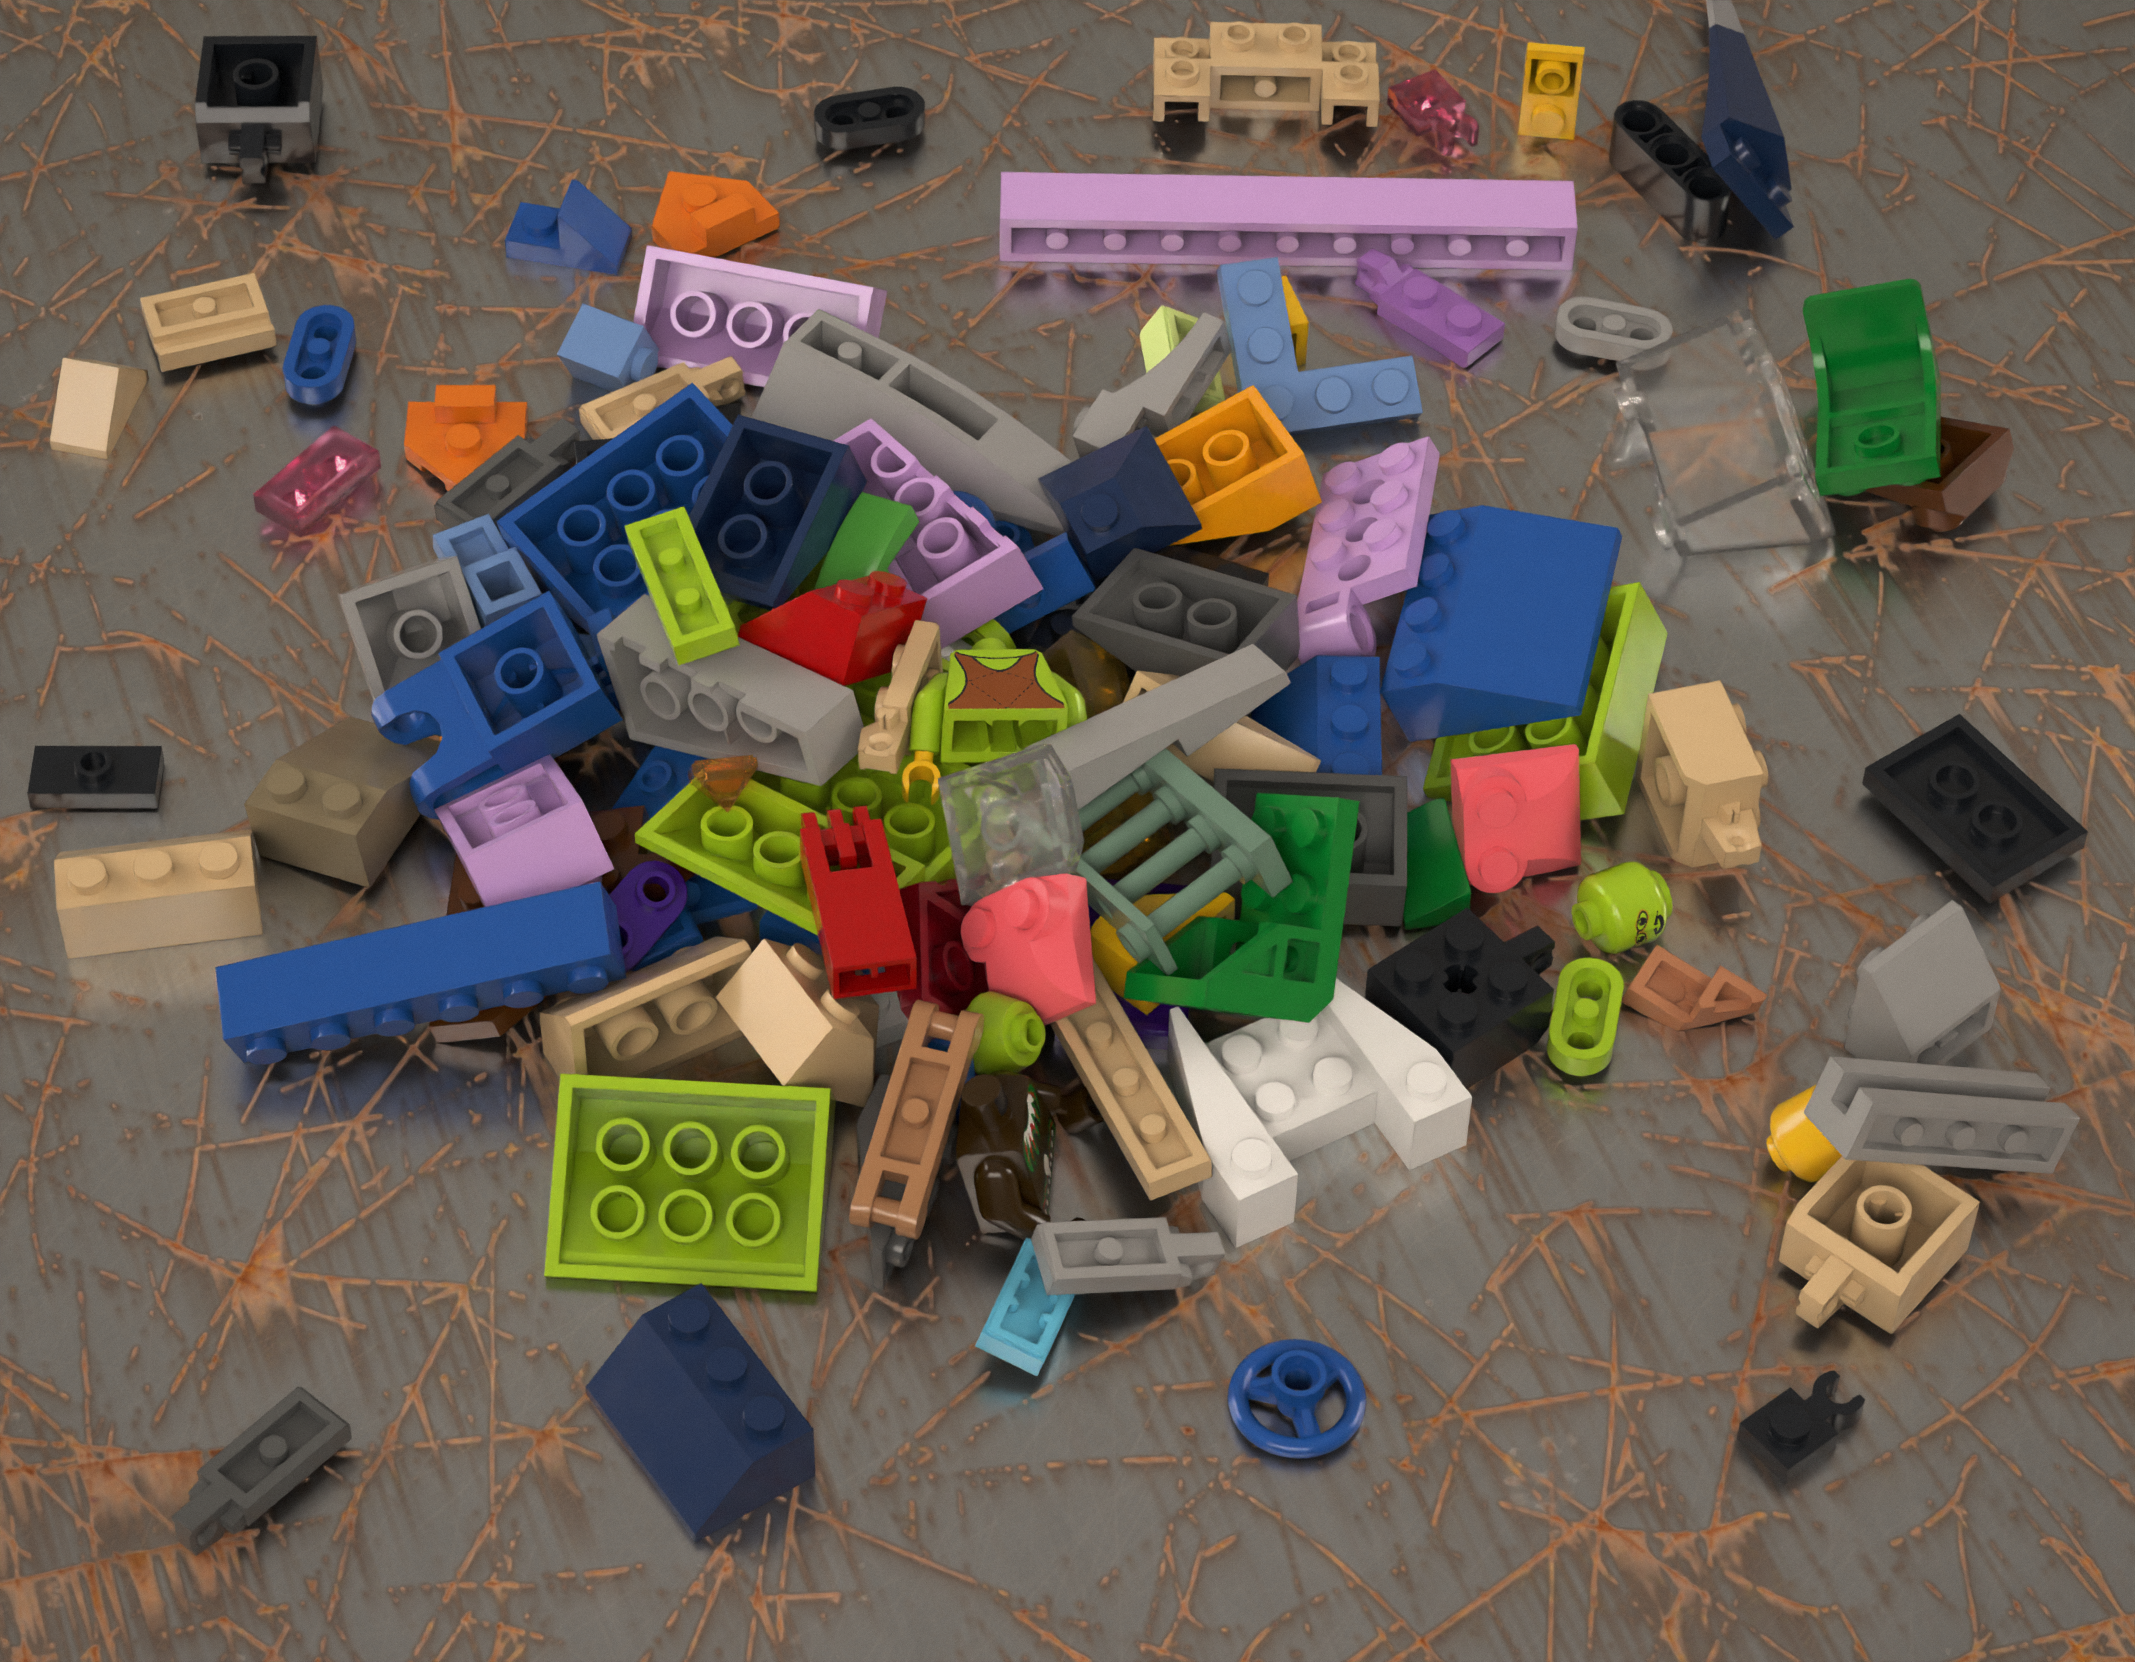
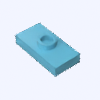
M1025 1239L975 1347L1038 1376L1075 1294H1046L1031 1239Z

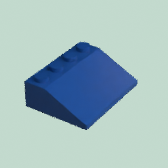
M692 382L497 520L502 538L508 549L516 547L541 593L544 594L550 591L566 615L590 634L586 617L609 607L615 618H617L644 594L650 596L630 548L624 526L683 506L688 516H690L733 425Z
M1484 505L1458 510H1446L1429 515L1417 587L1408 589L1406 592L1380 689L1381 695L1409 742L1580 716L1582 714L1622 541V535L1618 528Z

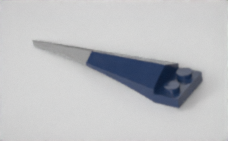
M1706 0L1710 56L1707 100L1701 138L1712 168L1776 240L1794 228L1786 207L1792 201L1789 194L1792 187L1785 138L1732 1Z

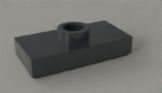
M35 746L27 792L30 808H158L164 767L162 746Z

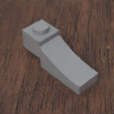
M1203 312L1183 340L1150 371L1113 393L1102 389L1092 406H1085L1075 420L1073 439L1079 457L1088 455L1145 426L1148 427L1153 436L1158 437L1186 422L1232 350L1224 321Z

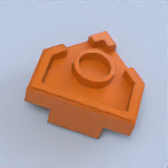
M669 171L652 223V238L660 248L716 258L780 228L779 212L746 180Z
M436 385L434 402H408L404 439L405 457L421 471L425 472L428 470L445 483V489L449 491L516 436L519 435L523 439H527L529 417L527 402H497L496 385Z

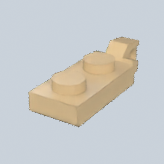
M732 356L701 369L700 367L688 368L685 362H682L581 405V408H579L581 424L593 440L615 438L692 382L715 407L730 404L745 395L743 371Z
M915 620L906 645H897L892 660V680L889 687L881 686L877 694L874 713L875 723L861 728L858 744L859 769L865 770L868 768L890 771V774H897L904 755L911 756L908 747L914 698L935 674L943 673L940 629L937 623Z

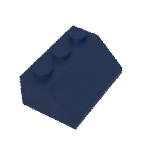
M702 1283L642 1314L586 1385L587 1396L695 1542L816 1476L814 1429Z

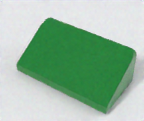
M1445 798L1429 801L1407 812V889L1402 921L1405 930L1438 926L1467 907L1470 909L1471 901L1470 885Z

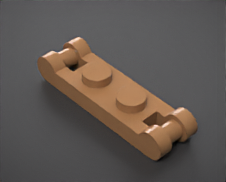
M916 1000L852 1199L849 1216L850 1224L871 1229L875 1223L895 1227L896 1234L916 1240L920 1237L926 1220L928 1201L970 1064L981 1041L984 1028L983 1014L962 1010L958 1016L940 1012L939 1005L936 1003ZM932 1038L950 1041L948 1052L927 1048ZM886 1180L906 1185L902 1201L882 1196Z

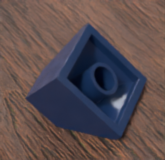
M1147 426L1038 478L1039 484L1064 531L1069 535L1094 581L1111 574L1134 548L1154 553L1202 529L1197 515Z

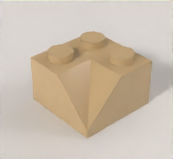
M764 938L716 996L717 1000L782 1086L831 1088L835 1100L865 1107L874 1089L879 1005L871 995L833 999L822 955L816 954L800 943L788 946ZM855 970L856 976L864 975L861 970Z

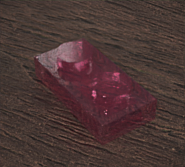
M333 425L253 494L255 510L302 537L381 468L379 451Z

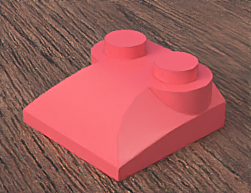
M1576 744L1450 759L1452 826L1469 885H1473L1478 890L1486 893H1500L1514 887L1523 877L1581 865L1579 748Z
M1067 873L1025 878L978 900L964 916L961 924L963 947L971 960L984 964L989 991L998 992L1027 1002L1042 1019L1044 1026L1096 1004L1086 878Z

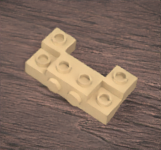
M1242 21L1210 22V39L1154 37V122H1164L1165 102H1198V122H1209L1210 109L1320 111L1321 98V124L1333 125L1334 106H1366V127L1378 126L1380 98L1376 43L1322 41V24L1246 23Z

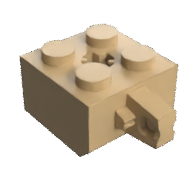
M1721 680L1648 694L1635 777L1671 859L1691 868L1719 863L1722 869H1727L1741 864L1750 865L1759 862L1762 844L1758 833L1760 826L1758 803L1761 788H1765L1768 784V770L1762 752L1760 750L1753 751L1746 736V721L1738 703L1731 704Z
M1841 1156L1798 1202L1786 1223L1778 1261L1809 1280L1800 1291L1798 1298L1800 1304L1796 1308V1315L1819 1329L1845 1304L1886 1332L1892 1334L1968 1250L1980 1201L1923 1165L1846 1160Z

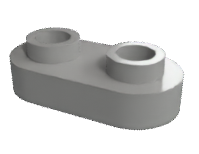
M1575 297L1565 301L1558 308L1555 337L1561 346L1578 354L1635 365H1651L1660 362L1668 355L1672 337V325L1665 315L1653 309L1592 297Z

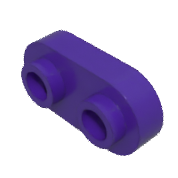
M648 861L635 866L609 895L616 905L620 935L625 941V946L622 950L626 973L633 971L679 918L686 904L687 887L683 877L674 867L664 862ZM651 883L658 884L665 890L666 898L660 902L651 901L644 895L643 887Z

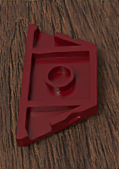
M988 875L978 876L966 881H962L961 878H955L939 883L936 881L919 882L899 889L917 957V989L897 991L900 1009L908 1020L916 1000L936 1003L939 1005L940 1012L959 1016L961 1011L966 1010L977 995L989 992L984 964L969 958L961 938V924L964 916L978 900L993 894L992 878Z

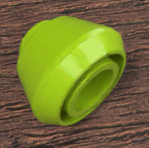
M994 991L983 992L977 995L966 1009L967 1011L984 1015L981 1041L976 1053L973 1055L975 1072L978 1075L991 1074L999 1070L1019 1073L1033 1064L1038 1058L1045 1042V1027L1034 1008L1027 1002Z

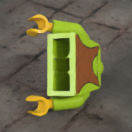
M996 638L982 639L976 642L972 649L955 650L950 653L948 672L935 674L914 698L908 751L914 753V761L909 763L903 771L902 797L908 803L910 784L916 780H926L932 785L931 805L936 803L940 795L941 775L937 766L933 764L934 755H940L941 763L1031 762L1024 748L1087 720L1085 700L1081 692L1057 673L1051 672L1043 654L1037 650L1007 649L1004 642Z

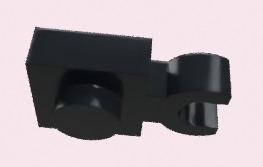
M1835 1370L1826 1372L1816 1379L1811 1396L1806 1400L1790 1387L1740 1422L1737 1439L1784 1485L1836 1448L1839 1436L1836 1430L1848 1429L1854 1426L1861 1418L1865 1399L1860 1394L1844 1404L1835 1403L1828 1398L1837 1391L1840 1375Z

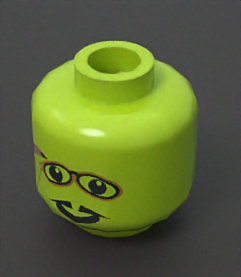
M1623 862L1589 874L1580 882L1577 891V903L1572 906L1571 910L1573 924L1578 934L1584 940H1591L1597 948L1605 953L1619 954L1652 942L1663 934L1667 919L1671 916L1673 910L1672 897L1665 880L1658 872L1649 870L1639 862Z

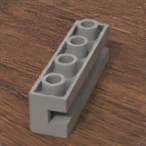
M1830 1056L1803 1112L1846 1160L2048 1174L2053 1173L2080 1120L2066 1103L2044 1102L2051 1088L2036 1073Z

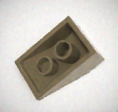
M350 716L279 757L244 803L259 856L370 888L421 815L412 799L409 782L412 773L437 753L441 741L424 738L407 745L393 743L379 733L375 723Z

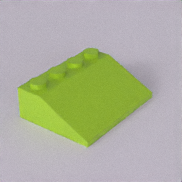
M1640 582L1610 588L1582 714L1580 716L1436 738L1423 785V791L1427 798H1445V801L1452 802L1450 759L1576 744L1579 748L1580 821L1624 814L1640 750L1648 694L1654 692L1668 635Z
M560 1073L544 1276L546 1278L697 1286L702 1283L704 1287L818 1293L832 1165L836 1100L831 1088Z

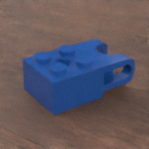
M550 591L439 652L441 660L386 690L374 700L371 710L373 721L379 733L393 743L407 745L433 735L442 736L437 753L412 773L409 782L410 793L419 813L437 820L439 818L434 809L549 754L555 759L623 720L573 623Z

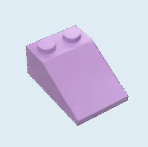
M550 754L434 809L484 907L602 882L603 878L601 875L614 870L583 800Z

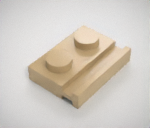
M255 273L140 298L143 317L162 372L277 346L275 329L269 319L268 309Z

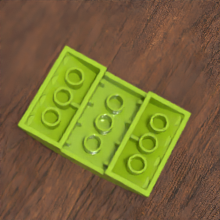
M942 658L943 672H948L949 661ZM892 672L845 686L854 692L864 727L875 723L874 713L877 694L881 686L889 687L892 680ZM857 753L822 786L733 764L726 767L713 761L635 833V843L818 936L800 860L801 813L815 812L821 830L828 829L827 810L841 809L844 823H849V826H853V807L866 805L870 820L882 819L899 889L919 882L936 881L939 883L955 878H961L962 881H966L1016 822L1011 812L1020 805L1026 808L1041 786L1042 781L1032 762L941 763L940 755H934L933 764L940 771L941 787L938 800L935 804L931 805L932 785L926 780H916L910 784L908 803L902 797V774L906 766L914 761V753H911V756L904 755L897 774H890V771L868 768L865 770L859 769ZM839 865L830 866L831 872L840 871Z

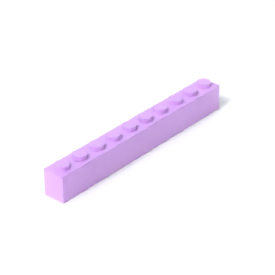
M1001 172L1000 261L1222 265L1278 257L1279 266L1358 267L1357 260L1373 248L1394 258L1398 266L1405 263L1413 268L1573 269L1578 229L1574 181Z

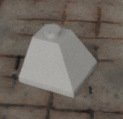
M457 556L441 557L338 594L373 702L386 690L441 660L439 652L481 629Z

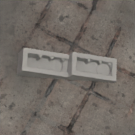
M1251 644L1024 749L1042 783L1069 810L1075 813L1172 743L1188 757L1291 682L1286 672L1258 647Z

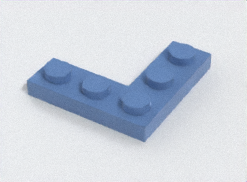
M1278 257L1222 264L1218 267L1216 271L1228 338L1232 349L1231 356L1238 393L1254 385L1291 436L1419 418L1423 413L1413 355L1298 372Z

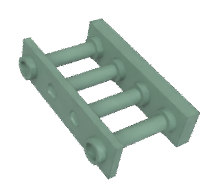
M1166 748L1077 812L1073 813L1069 810L1047 827L1023 805H1020L1011 812L1024 835L1017 841V844L1030 864L1039 872L1048 867L1055 875L1067 873L1086 878L1088 905L1117 930L1116 934L1120 942L1137 962L1141 963L1148 958L1167 976L1176 971L1178 967L1163 937L1237 881L1246 884L1248 881L1253 880L1271 897H1274L1293 882L1272 837ZM1149 791L1153 795V802L1082 855L1078 856L1067 846L1069 842L1136 792L1143 796ZM1182 820L1186 823L1187 831L1112 886L1100 875L1101 872L1169 821L1175 825ZM1217 849L1221 853L1223 859L1148 916H1145L1133 905V903L1201 852L1205 851L1211 854Z

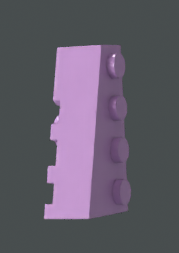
M870 418L833 440L849 445L867 480L862 492L913 507L919 523L887 569L889 573L903 578L907 582V589L927 598L921 621L934 622L939 625L941 649L1043 589L1020 548L1006 535L1003 537L991 527L988 520L974 507L970 508L960 500L942 479L928 472L913 454L873 419Z

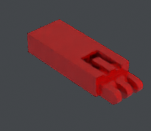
M867 806L853 807V826H849V823H844L841 809L827 810L828 829L820 830L815 812L801 813L800 860L833 999L917 989V957L882 819L870 820ZM839 865L840 871L831 872L830 866ZM878 967H884L885 972L878 973ZM855 970H870V974L856 976Z

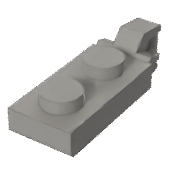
M1166 1217L1044 1222L1036 1226L1031 1237L1047 1295L1180 1288L1189 1286L1191 1284L1190 1281L1193 1279L1214 1276L1221 1259L1225 1256L1218 1232L1179 1233L1178 1227L1168 1226Z

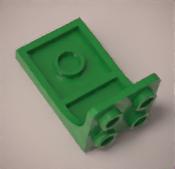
M1903 279L1807 297L1803 303V315L1811 347L1817 387L1818 422L1815 478L1819 495L1839 494L1852 496L1862 493L1869 488L1893 484L1913 486L1927 479L1940 477L1941 376L1921 284L1915 279Z

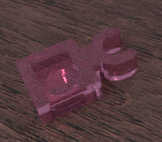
M1436 69L1388 87L1387 105L1417 137L1432 132L1435 135V147L1441 154L1447 157L1453 155L1454 136L1465 139L1472 147L1478 144V122L1472 116L1465 114L1466 101Z

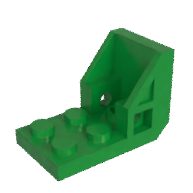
M1257 793L1254 814L1251 820L1272 837L1293 882L1274 897H1271L1253 880L1243 884L1241 890L1242 906L1240 921L1197 916L1165 941L1178 969L1167 976L1146 958L1127 971L1123 998L1228 1014L1310 1023L1334 998L1360 801L1338 797ZM1237 942L1236 951L1229 956L1231 947Z

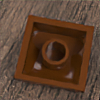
M1941 417L1940 477L1930 478L1913 486L1893 484L1869 488L1865 491L1910 505L1914 521L1922 527L1936 532L1953 530L1960 526L1963 520L1972 514L2005 482L2007 478L2006 471L2014 451L2010 429Z

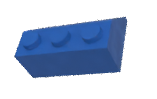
M1317 655L1287 673L1291 683L1251 712L1252 720L1320 759L1321 762L1316 773L1382 775L1380 657Z

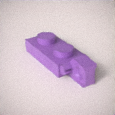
M1373 248L1357 260L1358 268L1355 285L1370 294L1369 298L1378 305L1377 314L1462 368H1467L1504 338V322L1420 270L1413 269L1411 265L1403 263L1398 266L1394 258Z

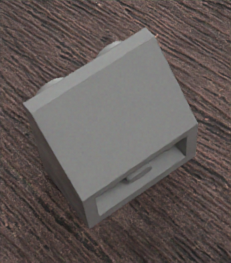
M1954 900L1931 916L1927 913L1920 915L1910 924L1900 939L1886 949L1882 946L1875 948L1863 959L1856 973L1859 980L1854 1002L1848 1011L1850 1022L1844 1048L1858 1059L1943 1065L1991 1029L2001 987L1963 908Z

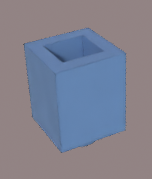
M583 303L557 356L574 378L614 392L654 375L658 364L659 348L644 326Z

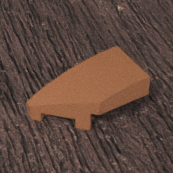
M1656 944L1622 997V1003L1679 1032L1757 1012L1768 995L1721 965L1713 978H1710Z

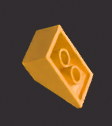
M1254 385L1154 438L1202 525L1201 530L1171 545L1271 531L1322 503L1303 451Z

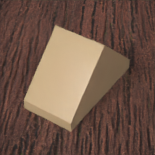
M63 358L50 435L51 449L108 460L149 379L148 370L90 359Z

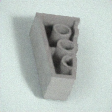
M644 594L596 634L631 740L818 786L825 784L858 753L861 728L864 726L853 690L739 637V646L678 666L649 595Z

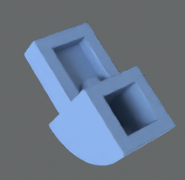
M489 514L433 534V549L438 558L458 557L481 629L542 595L516 547L508 549Z

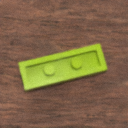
M683 506L625 525L624 528L630 548L678 666L739 646L736 628L685 507Z

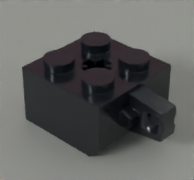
M317 36L203 37L195 99V123L202 163H239L243 169L241 175L242 183H266L269 163H316L323 96V79Z
M1467 907L1367 970L1365 999L1437 1049L1465 1088L1468 1089L1534 1047L1549 1028L1554 988L1540 974L1552 966L1554 958L1552 950L1555 948V941L1537 925L1504 942Z

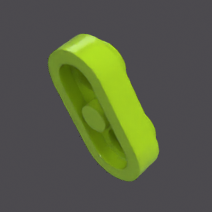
M1597 958L1576 959L1568 963L1559 975L1549 1027L1547 1054L1551 1062L1558 1069L1571 1075L1588 1076L1596 1074L1606 1068L1612 1058L1624 981L1620 972L1612 964Z

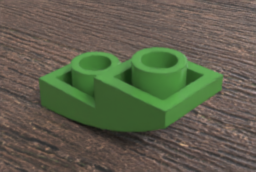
M861 492L830 546L814 590L835 585L838 580H854L869 576L872 571L889 573L887 568L919 523L913 507Z

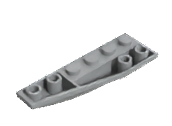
M820 309L783 343L751 418L831 441L871 418L913 454L919 463L933 476L937 475L952 490L973 494L985 502L995 519L1055 536L1065 532L1041 488L1038 478L1071 463V461L1014 417L969 387L921 359Z

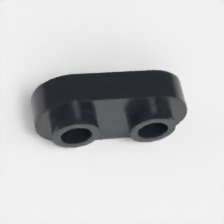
M888 87L835 95L822 100L814 110L815 137L824 146L835 150H849L906 141L919 135L925 126L924 99L919 93L906 87Z

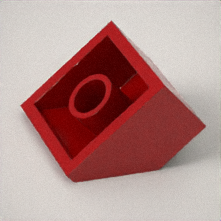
M872 571L869 576L854 580H838L835 585L809 591L740 625L738 637L838 684L847 686L892 672V660L898 644L906 645L915 620L921 621L927 598L907 589V582L895 574Z

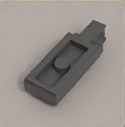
M561 419L536 440L532 437L525 440L519 435L516 436L436 501L434 505L436 520L448 528H452L489 514L500 532L497 520L571 469L570 466L576 461L574 442L580 441V430L564 419Z
M297 1387L197 1471L198 1481L188 1492L190 1501L172 1516L177 1535L176 1540L197 1556L221 1539L226 1529L235 1535L242 1531L246 1525L250 1526L352 1439L350 1424L304 1388Z

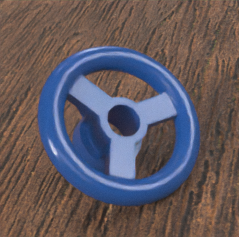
M1286 1339L1263 1345L1248 1354L1240 1362L1229 1383L1228 1406L1232 1419L1239 1431L1255 1446L1281 1457L1296 1459L1312 1458L1330 1453L1352 1438L1365 1415L1366 1391L1356 1368L1338 1351L1310 1340ZM1273 1364L1271 1376L1263 1378L1257 1376L1263 1369ZM1339 1380L1346 1398L1344 1412L1334 1426L1321 1433L1315 1417L1317 1403L1323 1397L1325 1390ZM1249 1399L1277 1405L1282 1414L1292 1418L1298 1438L1277 1434L1263 1426L1252 1413Z

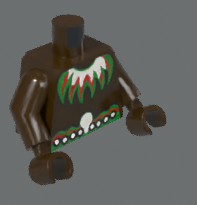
M999 1070L991 1074L977 1075L964 1084L961 1094L956 1157L982 1234L1008 1232L1025 1241L1026 1238L1031 1239L1037 1225L1051 1221L1049 1204L1056 1123L1052 1116L1056 1113L1059 1123L1069 1133H1078L1104 1121L1103 1117L1096 1116L1089 1110L1088 1106L1095 1103L1085 1086L1067 1095H1063L1057 1085L1009 1070ZM1076 1217V1218H1074V1219L1071 1220V1221H1086V1220H1084L1083 1218Z

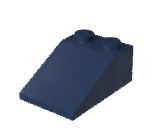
M738 414L689 516L722 597L771 611L784 604L829 551L840 526L867 483L849 445Z

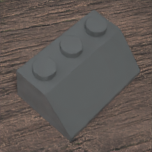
M1214 768L1213 788L1249 819L1254 814L1257 793L1338 797L1360 801L1343 924L1402 926L1407 889V776ZM1217 849L1210 854V868L1223 859ZM1237 881L1224 891L1235 898L1234 920H1240L1241 890L1243 883Z

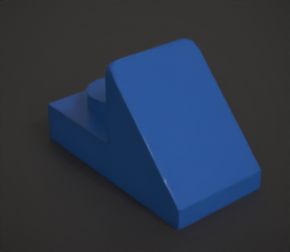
M572 179L560 208L520 202L505 238L506 257L617 275L632 239V228L581 182Z

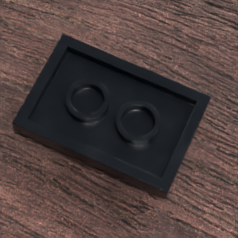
M1961 714L1954 716L1865 767L1862 784L1989 904L2084 848L2088 831Z

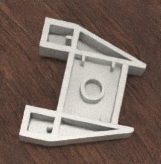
M1337 978L1333 1000L1310 1023L1263 1018L1208 1043H1204L1179 1006L1169 1010L1167 1060L1178 1104L1211 1159L1212 1177L1198 1182L1201 1197L1235 1248L1294 1222L1298 1173L1289 1161L1374 1123L1409 1170L1466 1145L1472 1096L1438 1050Z

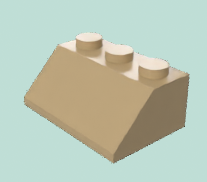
M252 829L60 852L54 859L56 907L67 959L263 935L255 839Z
M716 936L698 945L681 948L670 957L642 969L629 971L626 973L625 979L611 981L600 991L560 1000L553 1007L539 1012L544 1055L559 1078L560 1073L649 1078L745 1036L717 1000L716 996L751 955V948L743 939Z

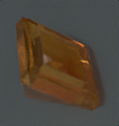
M744 755L694 761L688 771V781L728 813L758 768L757 757Z

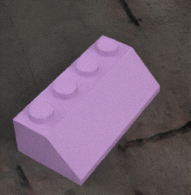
M647 245L633 322L644 326L658 346L657 367L668 369L685 362L688 368L700 367L701 369L732 356L743 371L744 384L765 387L783 343L818 309L879 338L887 290Z

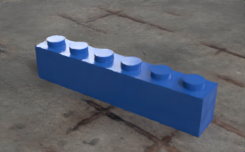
M601 882L215 967L223 1040L243 1063L250 1062L258 1065L273 1064L286 1058L287 1053L309 1048L324 1051L340 1049L347 1046L351 1039L367 1035H403L412 1031L417 1024L441 1019L446 1022L467 1021L476 1017L480 1010L503 1005L512 1008L530 1007L540 1003L544 996L566 991L577 994L593 993L604 989L608 982L626 978L616 905Z

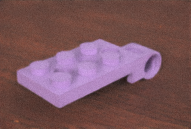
M1429 436L1410 443H1396L1385 449L1382 453L1357 462H1343L1332 468L1329 472L1323 473L1319 492L1322 503L1316 507L1297 602L1300 640L1298 658L1301 664L1317 655L1374 657L1377 646L1375 631L1363 605L1417 587L1440 457L1438 449Z

